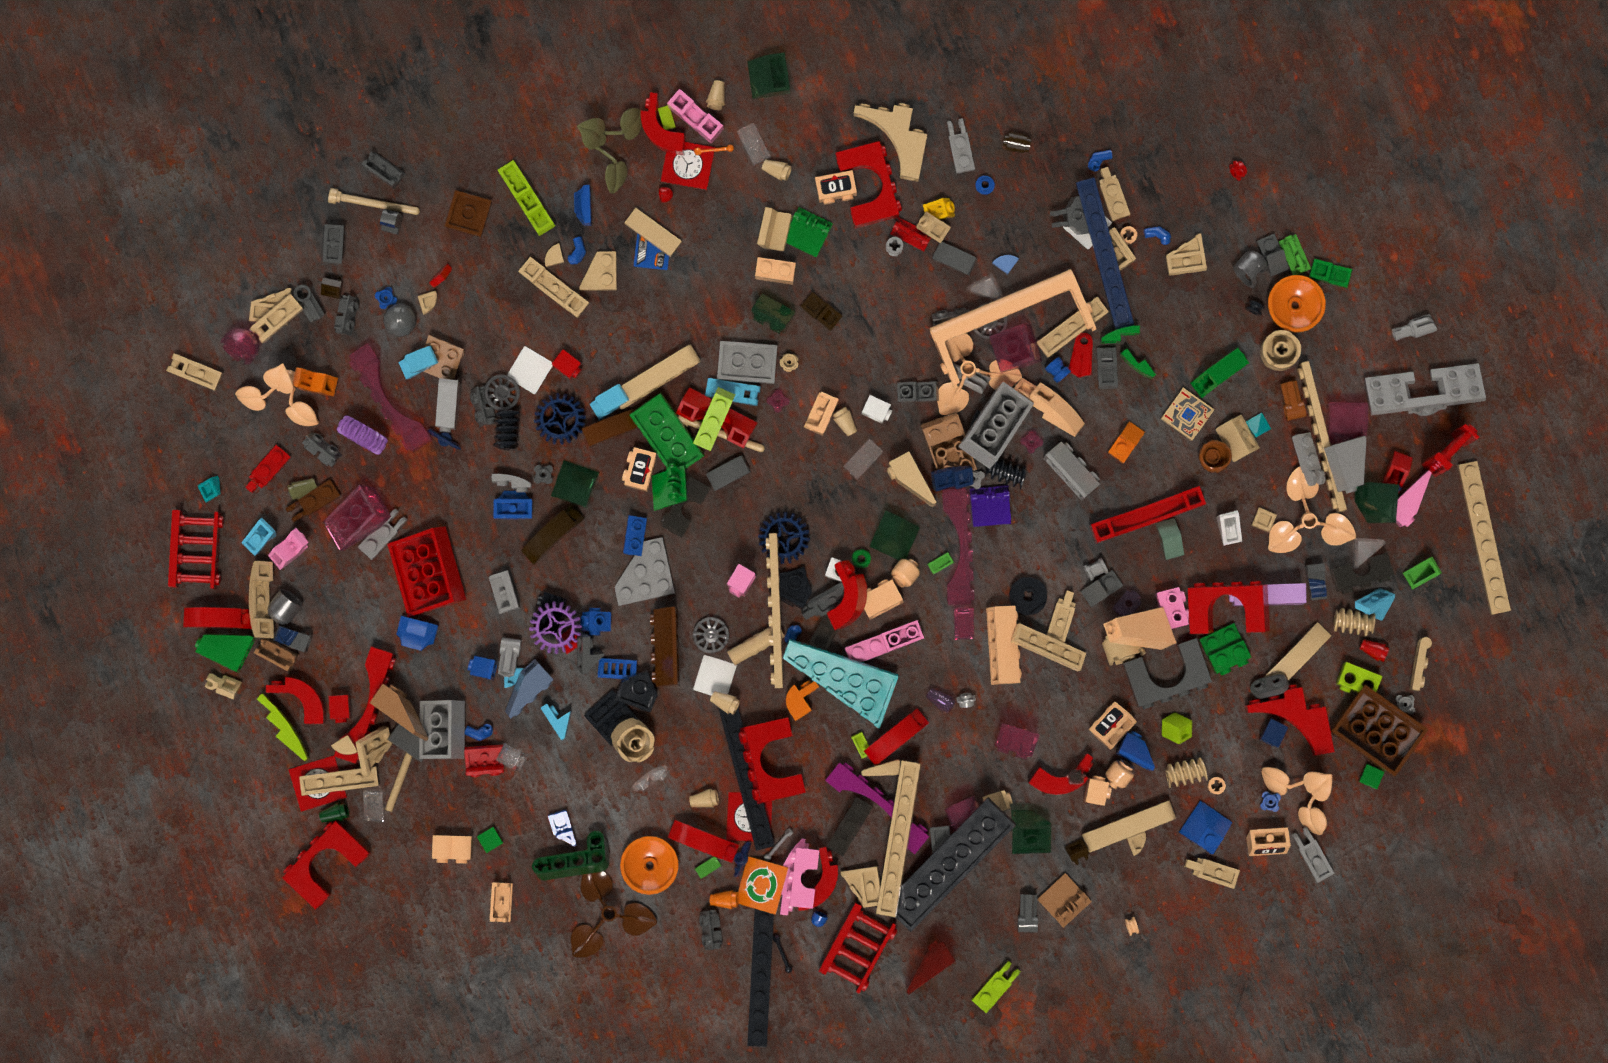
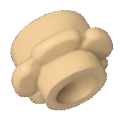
M785 353L782 356L783 358L780 359V366L787 372H791L798 367V358L795 354Z

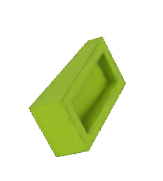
M668 106L658 108L663 128L667 131L675 129L672 113Z
M861 731L851 736L863 759L867 757L864 750L869 745Z

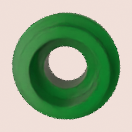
M864 549L856 550L852 555V563L857 568H865L871 562L869 552ZM858 556H864L865 561L859 562Z

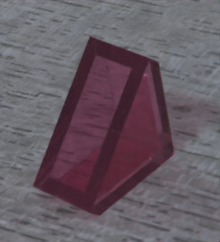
M974 608L954 609V639H974Z

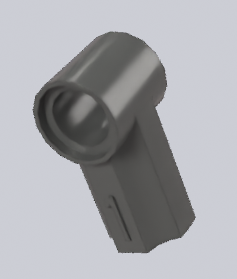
M299 285L295 288L294 296L304 309L303 311L309 322L312 323L322 318L325 314L309 287ZM302 289L308 291V296L305 299L298 297V293Z
M1020 894L1018 932H1038L1037 895Z

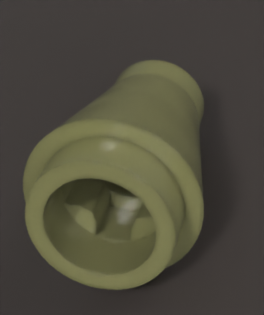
M313 478L291 482V485L287 486L292 500H299L317 488Z

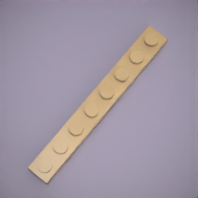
M1309 361L1303 362L1299 365L1300 368L1297 369L1299 379H1303V396L1308 398L1309 405H1307L1309 417L1312 416L1314 424H1311L1314 435H1317L1319 441L1316 443L1318 453H1322L1323 461H1321L1322 470L1327 473V489L1332 492L1333 498H1330L1333 509H1336L1337 513L1347 510L1342 491H1337L1324 448L1330 447V442Z
M1478 462L1457 465L1490 614L1511 611Z
M769 533V538H766V549H770V557L766 558L767 569L771 570V576H767V586L771 588V596H768V607H772V615H769V627L773 626V634H769V642L774 650V653L770 654V665H774V673H771V685L775 684V688H784L778 534Z
M901 761L876 914L896 917L921 763Z

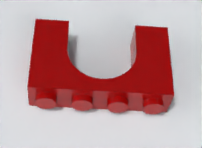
M880 141L835 153L840 173L858 169H869L875 172L882 182V191L874 201L850 207L855 229L899 217V212L902 211L900 201H896L894 193H897L895 183L890 181L889 175H892L890 164L885 163L886 149L884 145L881 146Z
M1250 581V585H1243V582H1231L1230 586H1224V582H1214L1212 586H1205V583H1193L1194 587L1188 588L1190 634H1209L1214 632L1213 606L1216 600L1225 594L1238 598L1243 604L1246 633L1270 631L1268 584H1262L1261 581Z
M788 718L740 729L739 740L744 745L743 757L749 766L748 778L753 783L752 795L757 804L806 793L802 774L786 778H773L763 770L760 762V755L766 744L792 737Z
M338 821L330 822L323 829L325 833L321 837L316 836L311 841V848L308 851L303 850L297 856L298 861L294 865L290 864L283 871L285 875L282 878L315 910L319 909L331 895L312 875L311 866L314 857L322 850L334 849L340 852L355 867H358L371 854Z

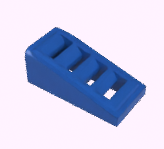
M604 658L599 660L598 678L626 679L637 674V660ZM604 663H608L607 674H604ZM612 663H616L615 675L611 674ZM619 664H623L622 675H619ZM627 664H631L630 675H626Z

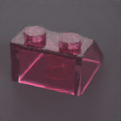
M1023 323L989 336L1001 373L1025 368L1042 361L1031 325Z
M1330 402L1327 404V434L1330 443H1342L1367 436L1368 403Z
M1002 723L1000 724L994 746L998 747L997 751L1008 754L1011 751L1016 753L1015 757L1027 760V756L1032 757L1040 734Z

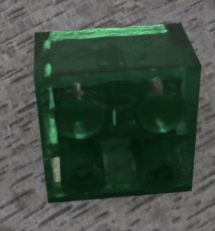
M785 52L764 55L747 61L752 99L790 94Z
M763 293L751 309V316H753L755 322L760 325L764 323L769 325V329L777 334H780V332L785 334L796 315L794 310Z

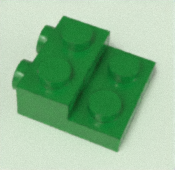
M1234 623L1199 639L1215 674L1225 675L1232 671L1230 667L1235 665L1242 667L1249 663L1248 659L1252 658Z

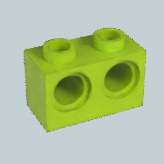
M1345 662L1336 685H1339V689L1344 692L1350 693V691L1358 693L1363 687V682L1368 680L1372 684L1371 689L1377 692L1382 676ZM1347 673L1352 674L1354 677L1352 684H1348L1345 681Z

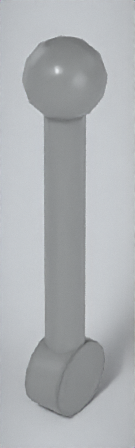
M788 828L785 831V835L769 852V854L764 855V859L766 861H770L771 856L774 854V852L780 847V845L786 840L787 837H790L793 834L792 829Z

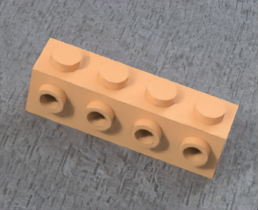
M997 606L986 608L991 685L1020 683L1022 675L1019 668L1020 651L1018 645L1011 642L1018 619L1016 607Z

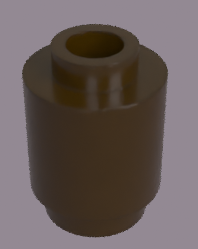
M1010 131L1008 135L1004 136L1003 146H1006L1007 151L1023 154L1024 152L1029 153L1031 137Z

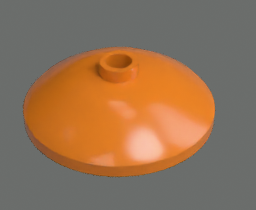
M1292 275L1281 279L1274 285L1268 297V310L1272 320L1280 328L1289 332L1298 333L1310 330L1319 323L1325 312L1326 302L1322 289L1315 281L1306 276ZM1293 302L1298 304L1297 309L1292 308Z
M653 836L641 837L630 843L623 852L620 862L621 874L626 884L634 891L646 895L657 894L666 890L674 882L678 873V858L672 846L663 839ZM650 861L654 864L652 869L646 867L647 862Z

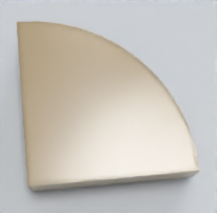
M560 244L552 246L547 252L545 267L564 263Z
M437 291L418 296L423 315L429 313L435 307Z
M348 735L331 745L334 750L341 754L350 755L358 752Z
M1145 831L1127 838L1133 856L1137 855L1145 845Z

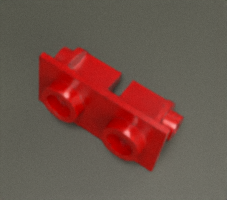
M898 218L890 235L900 238L902 241L923 252L931 239L930 236L917 229L915 225L901 218Z

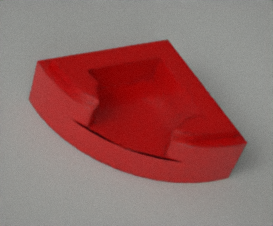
M449 264L445 265L431 279L429 284L432 287L439 285L450 274L452 267Z

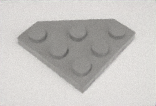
M662 537L644 541L642 556L635 555L614 587L618 606L675 594Z

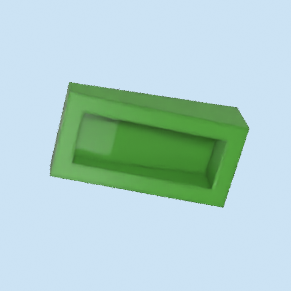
M947 552L927 565L934 575L955 562L950 553Z
M712 857L695 868V870L702 879L721 867V864L716 857Z

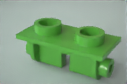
M1296 234L1279 241L1281 249H1284L1287 263L1293 275H1298L1311 269Z

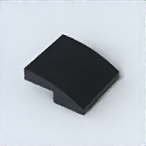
M613 690L584 715L611 746L613 745L611 734L618 724L629 718L639 720L625 703L614 699L616 693Z

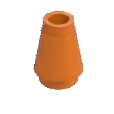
M730 890L710 894V905L728 909L737 908L739 905L738 892Z

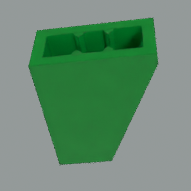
M1237 348L1203 372L1190 384L1202 399L1243 369L1249 362L1244 353Z
M203 635L202 638H198L195 644V648H197L195 652L240 673L256 638L236 635Z

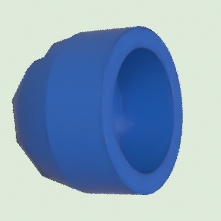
M814 911L811 921L816 927H821L826 923L828 916L822 912Z

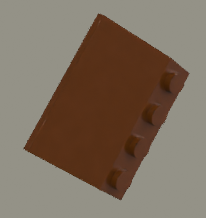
M676 607L654 609V614H650V625H654V633H651V645H655V652H651V663L655 664V672H652V683H656V687H678L680 684Z
M1364 685L1330 731L1331 734L1391 777H1395L1428 729L1370 687Z

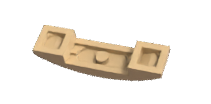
M531 257L518 271L577 318L589 305L588 301L571 290Z
M254 561L251 570L249 614L255 638H274L273 619H270L267 611L270 604L269 582L273 581V562Z
M1317 622L1264 677L1282 674L1289 680L1320 649L1331 635Z

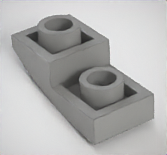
M492 474V482L497 483V486H508V482H511L512 489H516L517 493L528 492V489L532 488V484L522 478L506 474Z

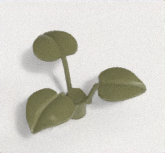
M629 108L623 113L620 120L621 131H605L604 121L600 118L588 119L577 125L585 147L599 150L613 162V164L607 166L605 172L607 188L611 194L615 193L624 184L627 178V166L622 161L617 162L614 157L600 146H603L606 142L605 135L624 134L627 140L634 139L642 127L640 108Z

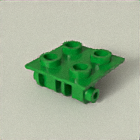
M799 207L790 224L786 243L817 258L833 223Z
M671 463L668 464L665 472L652 476L654 511L687 501L685 465L676 467L675 464Z

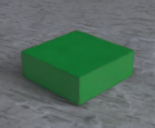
M1366 764L1359 782L1377 790L1384 771Z
M494 827L477 836L486 853L503 844Z

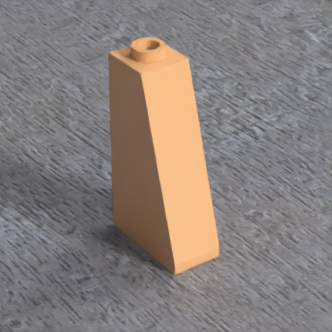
M1163 607L1118 617L1103 624L1111 643L1159 650L1176 644Z

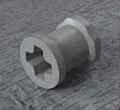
M898 237L890 238L886 243V251L889 255L894 257L902 253V240ZM893 243H897V246L900 248H897L896 251H893L892 247L889 246H892Z
M1101 557L1098 558V561L1088 566L1084 565L1085 572L1090 581H1093L1094 577L1102 573H1108V569Z

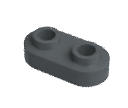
M1282 674L1272 675L1255 680L1251 684L1250 690L1254 697L1258 699L1267 698L1287 691L1289 681Z

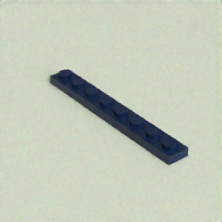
M1095 177L1075 182L1114 328L1117 330L1134 326Z

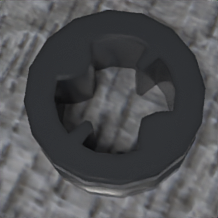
M1249 300V306L1246 307V310L1254 315L1261 316V310H1264L1265 307L1258 302Z

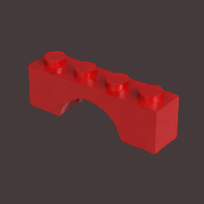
M689 388L681 400L676 414L691 422L704 419L712 399ZM729 408L721 427L725 431L728 441L744 449L755 430L757 422Z

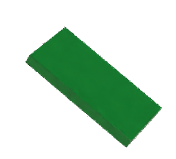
M662 393L630 414V417L666 468L668 464L673 463L676 467L685 465L686 469L705 456L700 447L693 444V437Z

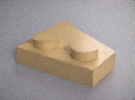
M1201 234L1196 235L1195 238L1187 243L1185 242L1177 250H1173L1166 255L1169 276L1207 270Z
M616 251L596 253L580 285V291L617 290Z
M287 288L279 293L268 295L263 299L252 301L249 321L257 322L288 295H292V289Z
M382 726L356 741L362 775L369 776L372 773L370 769L374 763H379L384 753L391 747L392 743L387 740L390 735L388 727Z
M878 866L841 872V876L847 881L850 889L858 897L859 902L864 908L878 905L881 887Z

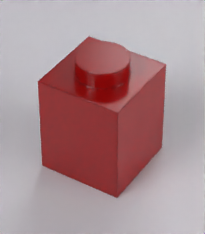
M564 349L551 364L569 380L573 377L576 379L582 371V364Z
M350 695L329 696L330 719L335 720V723H346L347 719L352 718Z

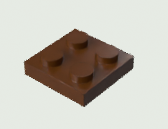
M455 190L444 227L482 238L492 200Z

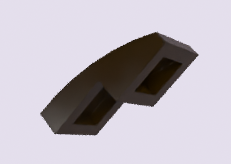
M813 292L799 306L830 331L843 317Z

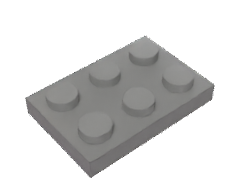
M720 341L717 379L774 384L777 345Z

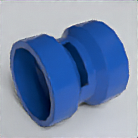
M1060 357L1056 358L1045 368L1048 373L1053 375V380L1056 383L1060 382L1071 372L1068 367L1063 365Z

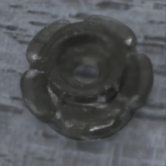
M1071 770L1067 774L1069 784L1084 783L1086 775L1082 774L1081 770Z

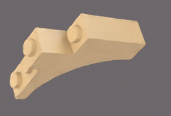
M899 103L898 106L894 105L893 112H889V109L883 107L872 109L867 104L855 105V117L873 123L891 140L899 158L900 179L918 182L927 134H924V131L919 129L909 131L913 108H909L907 104Z

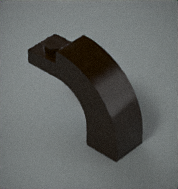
M573 505L569 506L548 522L525 545L521 552L533 565L547 555L556 543L585 518Z

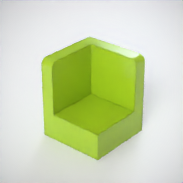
M1178 713L1162 719V736L1177 744L1183 743L1192 737V720Z

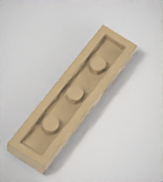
M1098 297L1089 302L1093 311L1091 316L1094 323L1109 312ZM1076 312L1036 342L1047 358L1087 329L1080 312Z
M1020 623L1016 625L1011 640L1016 645L1077 672L1081 671L1086 656L1085 652Z
M377 767L370 769L372 773L369 776L362 775L361 769L300 776L301 795L379 786Z

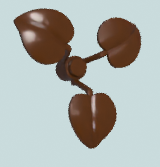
M603 871L583 874L580 885L583 897L589 902L599 899L604 908L601 911L602 920L594 930L589 925H580L573 930L570 940L573 957L584 958L597 953L603 944V937L596 933L604 922H611L616 917L624 919L622 927L627 934L632 936L644 934L657 924V920L648 908L638 903L628 904L624 908V915L618 914L614 907L607 906L602 897L608 896L612 891L613 884L611 878Z

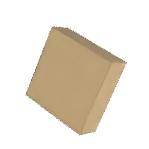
M1259 507L1251 526L1270 533L1277 515Z

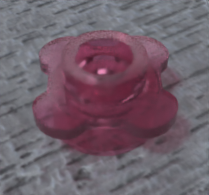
M776 390L772 397L767 398V404L771 405L776 413H780L782 408L789 405L790 402L788 398L784 397L781 390Z
M1030 431L1028 436L1020 440V443L1027 448L1028 453L1033 454L1036 448L1043 445V440L1039 439L1035 431Z

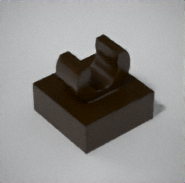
M331 275L323 278L321 282V295L340 299L342 291L341 277H338V280H332Z
M1082 839L1064 847L1069 858L1076 865H1079L1078 859L1082 857L1086 861L1088 860V854L1090 853Z

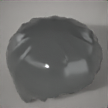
M398 303L387 310L384 314L383 322L390 334L396 337H404L409 335L415 328L416 316L409 305Z

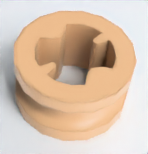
M1127 226L1121 230L1120 236L1128 245L1136 240L1137 232L1133 227ZM1126 231H1130V233H1133L1131 240H1127V237H1123V235L1126 234Z
M1214 777L1209 780L1207 787L1212 794H1221L1225 790L1226 784L1222 778ZM1215 780L1222 784V787L1218 789L1219 791H1214L1215 788L1212 789L1211 787Z
M1132 917L1131 920L1125 919L1129 935L1132 936L1134 932L1138 934L1139 929L1135 917Z

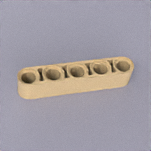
M690 344L623 384L621 387L629 401L620 406V409L628 407L697 365L701 360L692 345Z
M1170 800L1086 832L1082 834L1088 851L1092 852L1176 819V815Z

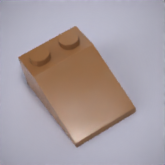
M382 684L370 704L412 734L427 741L429 738L412 703L406 699L407 694L393 685L388 687Z

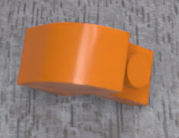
M296 367L293 385L303 391L334 397L338 378Z
M808 680L802 684L800 691L793 685L787 693V709L795 722L812 711L804 697L819 688L818 684L814 681L811 683Z

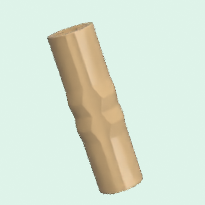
M773 626L755 634L753 637L746 639L743 643L727 651L733 664L737 665L770 646L769 634H773Z

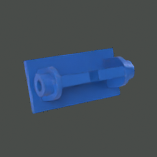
M628 515L623 549L624 554L642 556L647 518Z

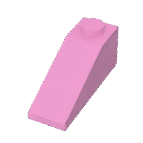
M1430 471L1425 472L1385 510L1399 527L1404 525L1408 527L1415 520L1413 516L1418 512L1432 474Z

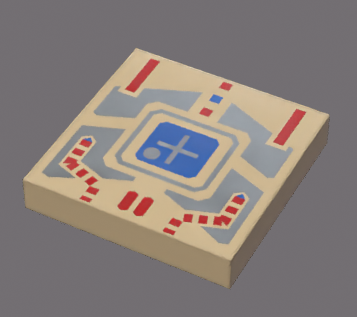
M1182 388L1161 420L1193 441L1214 409L1185 388Z

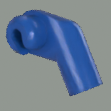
M1105 150L1093 153L1088 162V168L1093 172L1098 171L1102 161L1113 158L1112 151Z
M1162 227L1144 229L1145 238L1158 237L1163 245L1171 242V234Z
M582 237L573 239L575 250L568 256V262L572 265L580 263L586 254Z
M795 625L788 628L785 635L786 644L789 639L796 641L797 636L802 631L800 626Z
M485 724L479 729L467 726L465 730V735L478 741L490 737L493 733V727L490 724Z

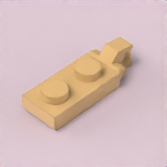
M1108 167L1101 169L1102 180H1099V187L1111 221L1130 216L1116 175L1111 176Z
M1068 590L1065 593L1064 599L1059 598L1058 603H1056L1047 636L1065 643L1076 604L1071 602L1074 592Z
M1197 858V862L1186 859L1184 866L1193 869V875L1232 889L1235 888L1240 870L1204 858Z

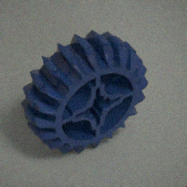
M559 393L556 394V400L553 399L552 395H549V403L543 399L542 402L545 406H537L538 409L542 410L541 413L535 412V416L540 417V419L534 420V423L541 424L536 427V430L540 431L543 429L540 436L544 437L547 434L545 440L549 442L553 438L554 445H556L557 439H560L561 445H564V439L571 443L570 436L578 439L575 432L577 431L582 434L583 431L578 427H585V423L580 422V420L586 419L585 415H580V413L584 412V408L577 409L580 402L577 401L573 404L575 399L573 396L567 401V394H564L563 399H560ZM557 404L567 405L573 411L561 412ZM552 407L553 417L544 422L546 412ZM556 411H558L561 417H565V420H563L564 428L558 421L555 422L556 416H558ZM576 416L575 424L568 432L566 424L568 420ZM558 426L563 434H554L547 428Z
M784 512V518H780V514L776 513V520H774L773 516H769L771 523L769 524L766 520L763 522L767 528L760 527V531L765 533L764 535H758V538L764 539V541L759 542V546H766V538H768L769 531L778 524V538L781 537V529H783V533L791 536L787 539V547H785L782 541L778 540V544L783 546L785 554L778 553L779 558H781V564H784V558H788V563H792V556H794L795 560H799L797 553L805 554L801 548L808 549V545L803 544V542L810 541V538L804 537V535L809 534V530H802L806 527V523L799 525L798 523L801 521V518L799 517L794 521L795 514L793 513L790 519L787 518V512ZM783 523L792 524L798 531L787 532ZM800 537L797 548L790 552V541ZM763 548L762 553L769 551L767 557H770V549Z

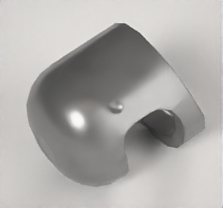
M1248 251L1233 266V270L1246 286L1254 288L1258 283L1256 276L1259 272L1265 273L1267 262L1260 253ZM1246 274L1249 276V278L1251 279V281H1249V280L1246 278V276H1245Z
M280 589L268 605L267 611L269 616L277 623L288 624L301 609L302 602L291 592Z

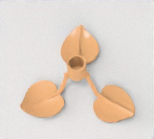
M966 333L945 342L952 362H956L961 358L963 363L960 369L963 376L959 387L956 389L953 388L951 382L943 384L939 388V401H937L939 413L941 415L958 413L967 406L969 394L962 387L965 379L973 377L976 372L990 376L989 385L994 390L1002 382L1013 387L1022 379V374L1015 365L1006 360L993 361L989 366L990 372L976 368L972 361H966L964 358L972 353L973 341L971 337Z
M280 364L264 373V381L271 387L266 394L261 395L260 390L252 386L239 388L235 393L242 404L255 411L265 408L266 402L264 399L275 389L285 394L290 393V406L286 408L287 416L293 422L302 426H314L319 423L314 410L309 405L303 402L293 403V395L296 390L293 385L295 372L287 370L284 364Z
M1297 467L1291 473L1287 481L1286 490L1292 500L1298 501L1302 499L1306 512L1301 517L1302 524L1295 528L1288 521H1280L1274 524L1269 533V551L1275 553L1293 551L1302 541L1301 535L1296 531L1303 527L1312 529L1316 525L1324 526L1321 535L1324 541L1330 545H1341L1355 539L1356 533L1353 525L1342 514L1331 513L1326 517V523L1319 522L1317 517L1309 512L1305 498H1313L1318 492L1319 484L1316 483L1315 486H1308L1301 467Z
M1273 767L1262 768L1264 782L1267 788L1274 794L1285 795L1287 788L1292 789L1303 784L1305 785L1306 790L1313 796L1307 807L1302 806L1299 809L1298 816L1300 822L1310 832L1322 835L1327 827V819L1320 809L1312 808V803L1315 799L1325 801L1329 798L1332 790V774L1308 772L1304 775L1303 781L1290 785L1289 777L1283 771Z

